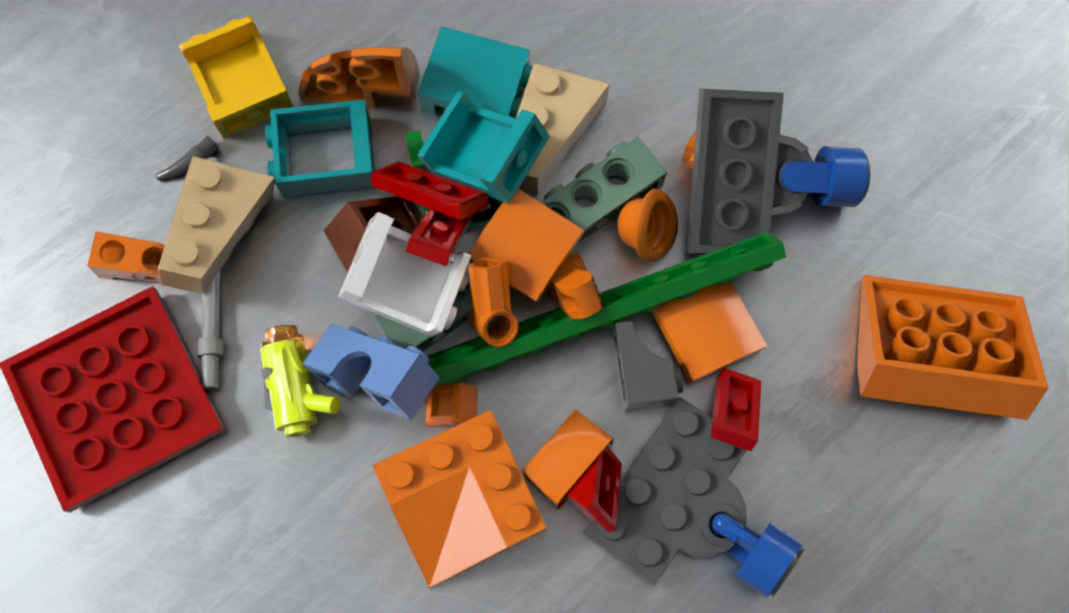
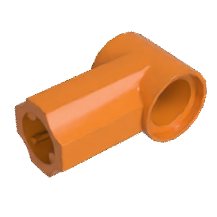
M491 257L474 259L472 263L468 264L472 301L468 321L470 327L489 345L503 347L509 344L518 332L517 319L511 313L507 261L503 258ZM498 316L497 323L492 328L487 329L489 322Z

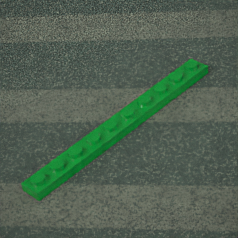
M765 232L600 292L604 304L597 313L586 318L573 319L560 307L518 322V332L515 338L503 347H494L489 345L482 337H477L428 355L430 359L428 364L440 377L435 386L442 383H458L465 379L467 374L481 369H496L502 366L506 360L519 355L530 356L537 354L546 345L560 340H575L582 336L584 331L592 328L613 326L615 323H619L622 317L633 313L654 311L663 302L674 298L686 299L692 297L701 288L712 284L724 285L735 280L737 275L742 273L766 270L773 266V262L786 258L783 242L769 232Z

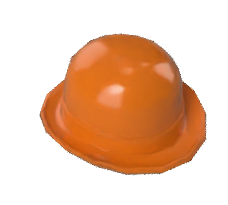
M652 189L644 198L633 199L625 204L620 211L617 223L620 238L627 246L636 249L638 257L645 262H655L664 257L672 248L678 233V216L671 198L661 189Z

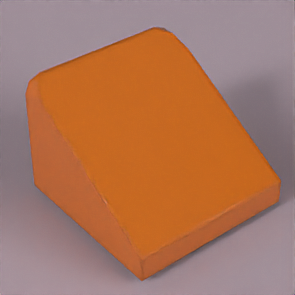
M464 382L455 384L442 383L434 386L426 400L425 426L454 427L476 417L477 387Z

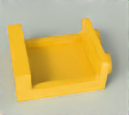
M251 16L231 20L223 27L206 34H197L189 41L179 45L206 101L207 110L212 122L223 138L270 119V110L294 107Z

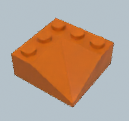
M491 410L372 465L429 588L522 544L547 530L544 520Z

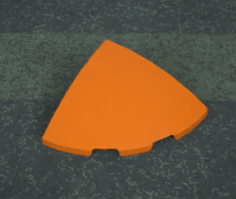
M379 46L346 50L326 55L312 62L301 75L298 94L300 101L326 104L365 99L367 108L376 109L378 95L416 99L420 71L414 53L406 47Z

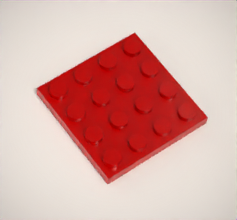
M153 286L0 362V368L64 512L71 513L226 431L206 389L201 384V378L158 290Z

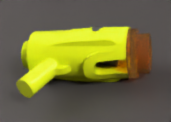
M279 325L271 327L264 331L265 339L261 342L262 348L260 349L262 377L264 378L265 408L273 412L276 431H284L285 437L303 436L311 433L310 426L317 424L316 411L336 414L340 410L341 402L338 397L316 394L314 386H312L311 373L302 364L307 358V353L305 351L303 335L298 334L297 326Z

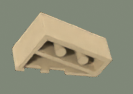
M534 63L517 116L522 109L535 113L550 137L520 185V190L535 196L539 195L563 163L567 153L576 141L582 138L586 128L606 106L609 83Z
M192 156L158 266L161 285L203 295L231 256L232 250L241 237L249 231L254 219L264 205H267L272 199L275 177Z

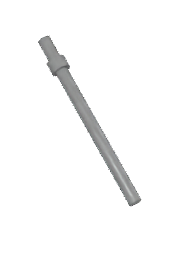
M207 158V160L221 163L219 158ZM220 271L203 293L202 338L198 339L197 357L202 359L201 384L206 390L218 389L219 359L223 357V340L219 338Z

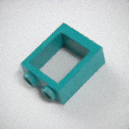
M365 99L270 110L271 125L265 126V136L268 148H273V161H268L267 169L268 175L275 177L274 185L278 187L283 198L374 188L371 186V174L375 171L371 118ZM352 127L354 169L292 175L289 134Z

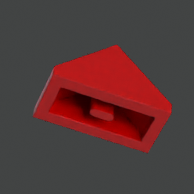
M606 446L564 497L577 511L609 533L616 531L622 462Z

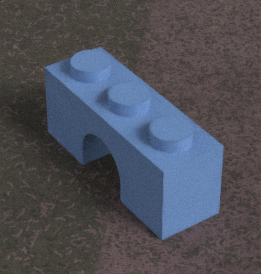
M331 324L302 363L325 387L353 397L360 386L381 409L409 420L413 419L440 378L429 366V357L418 348L408 346L407 349L398 347L386 337L378 336L377 339L369 337L362 330L354 326L345 329Z

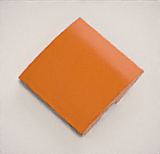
M518 188L509 204L503 202L468 254L471 255L470 259L473 261L474 259L484 257L505 259L507 261L509 284L534 301H539L560 266L564 265L585 230Z
M732 282L724 285L712 284L699 289L692 297L686 299L675 298L652 311L689 383L719 372L723 367L725 368L734 362L754 355L767 347Z

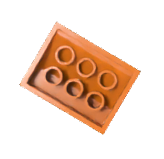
M863 275L861 280L857 354L861 397L1028 420L1049 387L1022 296Z

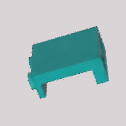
M441 26L417 93L421 111L436 115L438 106L446 108L455 94L460 91L466 93L473 104L478 107L516 118L522 101L520 97L523 88H526L533 68L530 65V50Z
M458 91L446 107L429 137L425 140L418 153V157L431 173L487 193L488 197L509 204L550 136L535 113L522 109L517 118H513L478 107L473 104L466 93Z

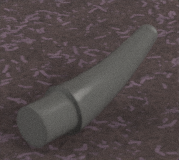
M207 135L177 162L157 173L156 179L162 181L188 172L192 156L207 159L219 146Z

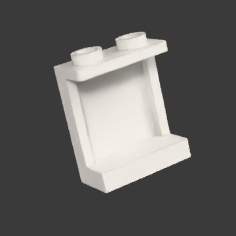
M377 212L368 222L338 298L430 337L441 333L443 329L448 330L457 313V307L453 305L457 292H462L469 281L467 266L471 255L464 251L458 255L453 254L447 266L407 253L406 248L411 234L391 226L394 219Z

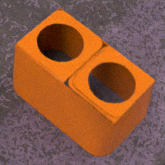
M575 409L552 435L550 440L542 446L523 468V476L552 505L559 509L567 501L564 495L601 451L608 446L607 444L609 443L613 446L614 438Z

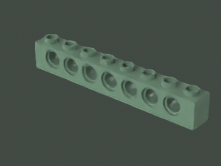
M638 136L627 144L625 141L616 144L607 153V158L597 165L594 163L587 164L579 170L575 180L566 186L559 184L553 187L544 196V201L541 203L585 230L575 248L616 220L623 206L629 201L644 198L652 189L662 188L667 171ZM610 176H620L626 183L623 185H613L607 178ZM580 197H588L595 202V205L588 208L581 207L576 203V200ZM468 281L465 287L467 289L465 294L454 300L453 305L457 307V313L452 325L448 330L443 329L441 333L435 336H427L378 314L374 318L385 336L398 347L407 349L408 346H413L425 353L469 322L468 316L472 308L470 282ZM509 284V291L511 293L516 288Z

